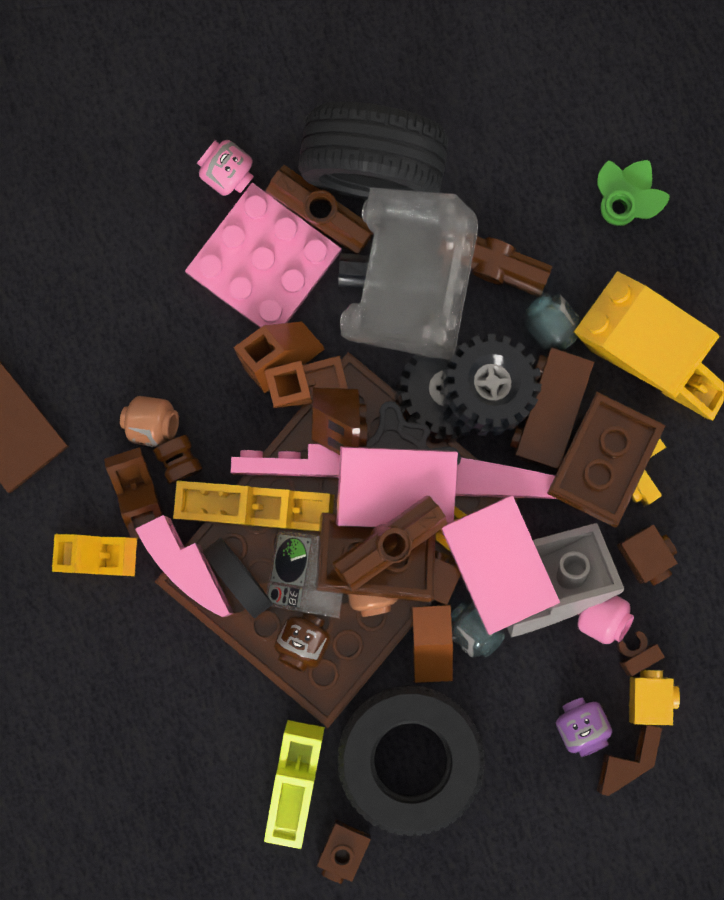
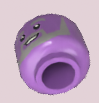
M583 697L562 706L565 713L559 716L556 726L569 752H579L581 757H585L609 745L607 739L612 735V728L600 703H585Z

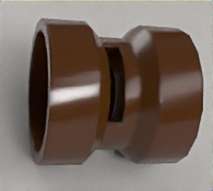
M187 435L170 440L153 450L157 460L163 462L166 468L164 475L169 485L189 478L203 470L199 459L193 457L190 451L192 444Z

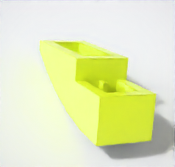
M287 721L264 842L298 849L302 848L325 727Z

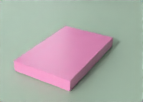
M340 446L336 524L338 526L377 527L381 524H387L426 495L430 496L439 505L446 516L447 523L453 522L458 452Z
M508 496L457 519L441 529L487 634H493L560 603L513 496Z

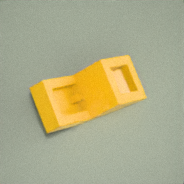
M54 534L52 572L135 576L137 538Z

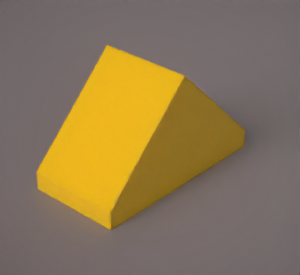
M700 363L676 398L663 391L662 393L713 421L724 402V382L704 364Z

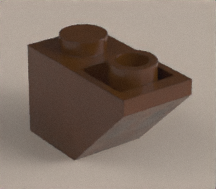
M313 388V441L339 455L340 446H367L366 404H359V389Z

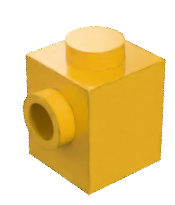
M663 670L640 671V677H630L629 722L643 725H673V709H678L680 703L679 687L673 686L674 679L663 677Z

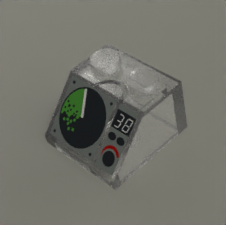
M277 530L266 591L267 596L273 603L272 607L339 618L343 593L316 591L319 536Z

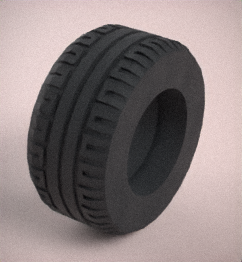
M394 687L369 698L352 714L343 730L339 743V777L345 795L353 808L366 821L371 822L372 825L382 830H387L389 833H396L402 836L403 834L418 836L424 833L427 835L431 832L439 831L440 828H446L450 823L455 822L470 807L471 802L474 801L476 794L480 790L479 787L482 784V777L484 775L483 744L472 719L451 698L425 687ZM408 723L420 724L434 731L442 740L447 756L446 769L438 784L430 791L416 796L400 795L387 788L379 779L374 764L376 747L381 738L392 728Z

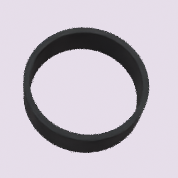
M219 538L202 552L219 577L254 619L273 605L258 582L222 538Z

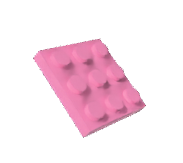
M251 183L185 272L261 328L263 325L288 323L340 254L342 248L254 183Z

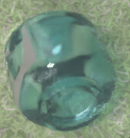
M548 293L544 294L526 309L525 313L528 316L525 320V327L542 348L549 350L551 347H559L560 350H564L578 338L574 331L580 324L581 319L561 295L550 297Z
M474 602L468 606L465 603H461L451 613L452 641L471 657L490 656L505 639L506 635L503 633V629L490 635L487 634Z

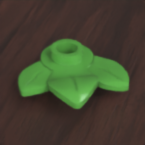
M648 160L633 163L623 171L615 163L607 161L598 174L597 186L603 196L600 206L601 214L612 225L623 226L630 223L634 218L650 219L661 212L668 203L669 194L658 189H650L652 186V168ZM621 202L625 206V212L622 214L615 213L612 208L613 203Z

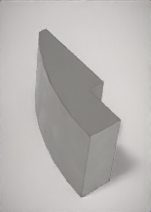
M597 523L533 540L560 603L507 628L511 638L532 632L582 613L589 607L603 603L624 591V586Z

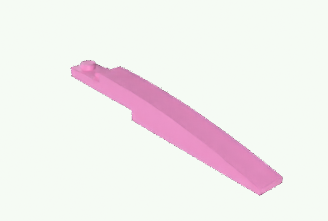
M308 444V459H301V452L281 451L278 452V458H263V451L242 450L240 451V457H231V473L233 475L339 478L340 455L320 444ZM461 458L459 465H457L455 496L501 498L513 496L514 498L556 499L547 494L555 476L512 466Z

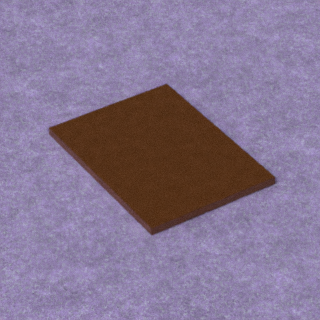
M348 352L341 360L348 389H359V404H366L368 441L378 429L381 405L388 401L395 402L394 395L396 391ZM304 404L263 452V458H278V452L290 451L301 452V459H308V444H319L312 440V404ZM430 436L426 440L427 447L431 449L454 447L459 451L461 458L478 460L457 442L447 444V439H442L439 444L431 443L432 437ZM244 475L236 484L258 488L334 494L333 514H337L339 478ZM455 496V507L469 515L504 498ZM204 522L184 547L186 548L196 543L201 545L204 551L219 538H222L267 596L270 584L302 589L300 608L273 603V605L254 619L212 566L211 568L234 612L227 617H221L200 605L174 584L164 572L155 581L163 590L327 728L330 727L412 628V607L430 606L434 601L398 599L397 602L391 605L392 611L362 617L361 611L353 610L350 607L348 594L316 591L319 531ZM279 534L311 539L303 586L271 581ZM436 541L435 550L450 556L448 564L458 568L452 553ZM304 613H309L325 622L323 629L330 635L331 640L319 665L314 669L306 668L303 673L278 661L279 654L276 652L274 644L285 621L289 617L296 616L302 618Z

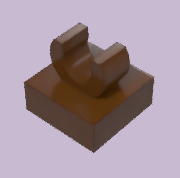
M641 631L634 632L639 645L633 651L626 647L623 640L617 642L619 652L627 657L619 662L627 676H634L665 658L658 644L648 645L647 637Z

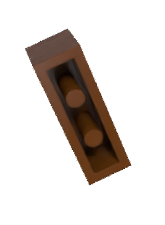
M552 347L548 351L547 356H539L535 369H540L541 376L537 384H542L541 392L536 397L538 401L526 417L523 427L517 425L509 445V447L515 448L513 458L554 472L559 469L594 365L593 361Z

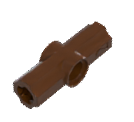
M285 165L276 172L266 189L267 194L305 219L313 228L321 230L354 254L359 255L376 231L374 226L337 202L331 193L320 190L308 183L303 177ZM316 203H325L331 208L330 214L325 218L314 217L310 210Z
M448 225L436 257L472 270V274L482 280L497 285L505 283L538 297L541 296L552 266L516 252V248L506 242L490 237L483 239Z
M426 495L387 524L375 527L370 532L369 537L332 562V565L342 582L350 591L354 592L391 564L404 561L410 555L412 549L448 524L446 516L439 505L430 496ZM394 533L397 538V545L392 552L385 553L383 541L389 534Z

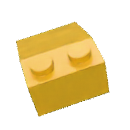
M618 271L574 331L590 352L674 398L677 397L720 337L715 331L646 285Z

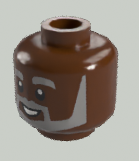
M304 613L302 618L296 616L289 617L285 621L274 644V648L279 654L278 661L303 673L306 668H316L331 640L330 635L323 629L325 622L309 613Z

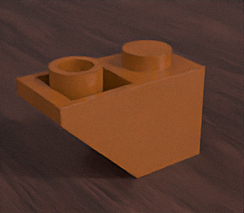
M302 321L263 325L233 347L246 372L264 393L269 391L264 370L302 361L304 365L325 350L323 345Z

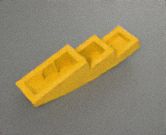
M177 481L173 519L319 531L322 512L333 513L334 494Z

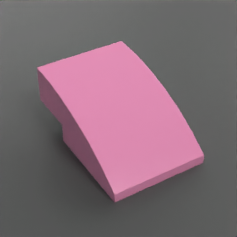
M162 515L135 529L157 565L184 593L221 617H227L234 613L208 560L202 553L201 545L194 543L185 548L169 517Z

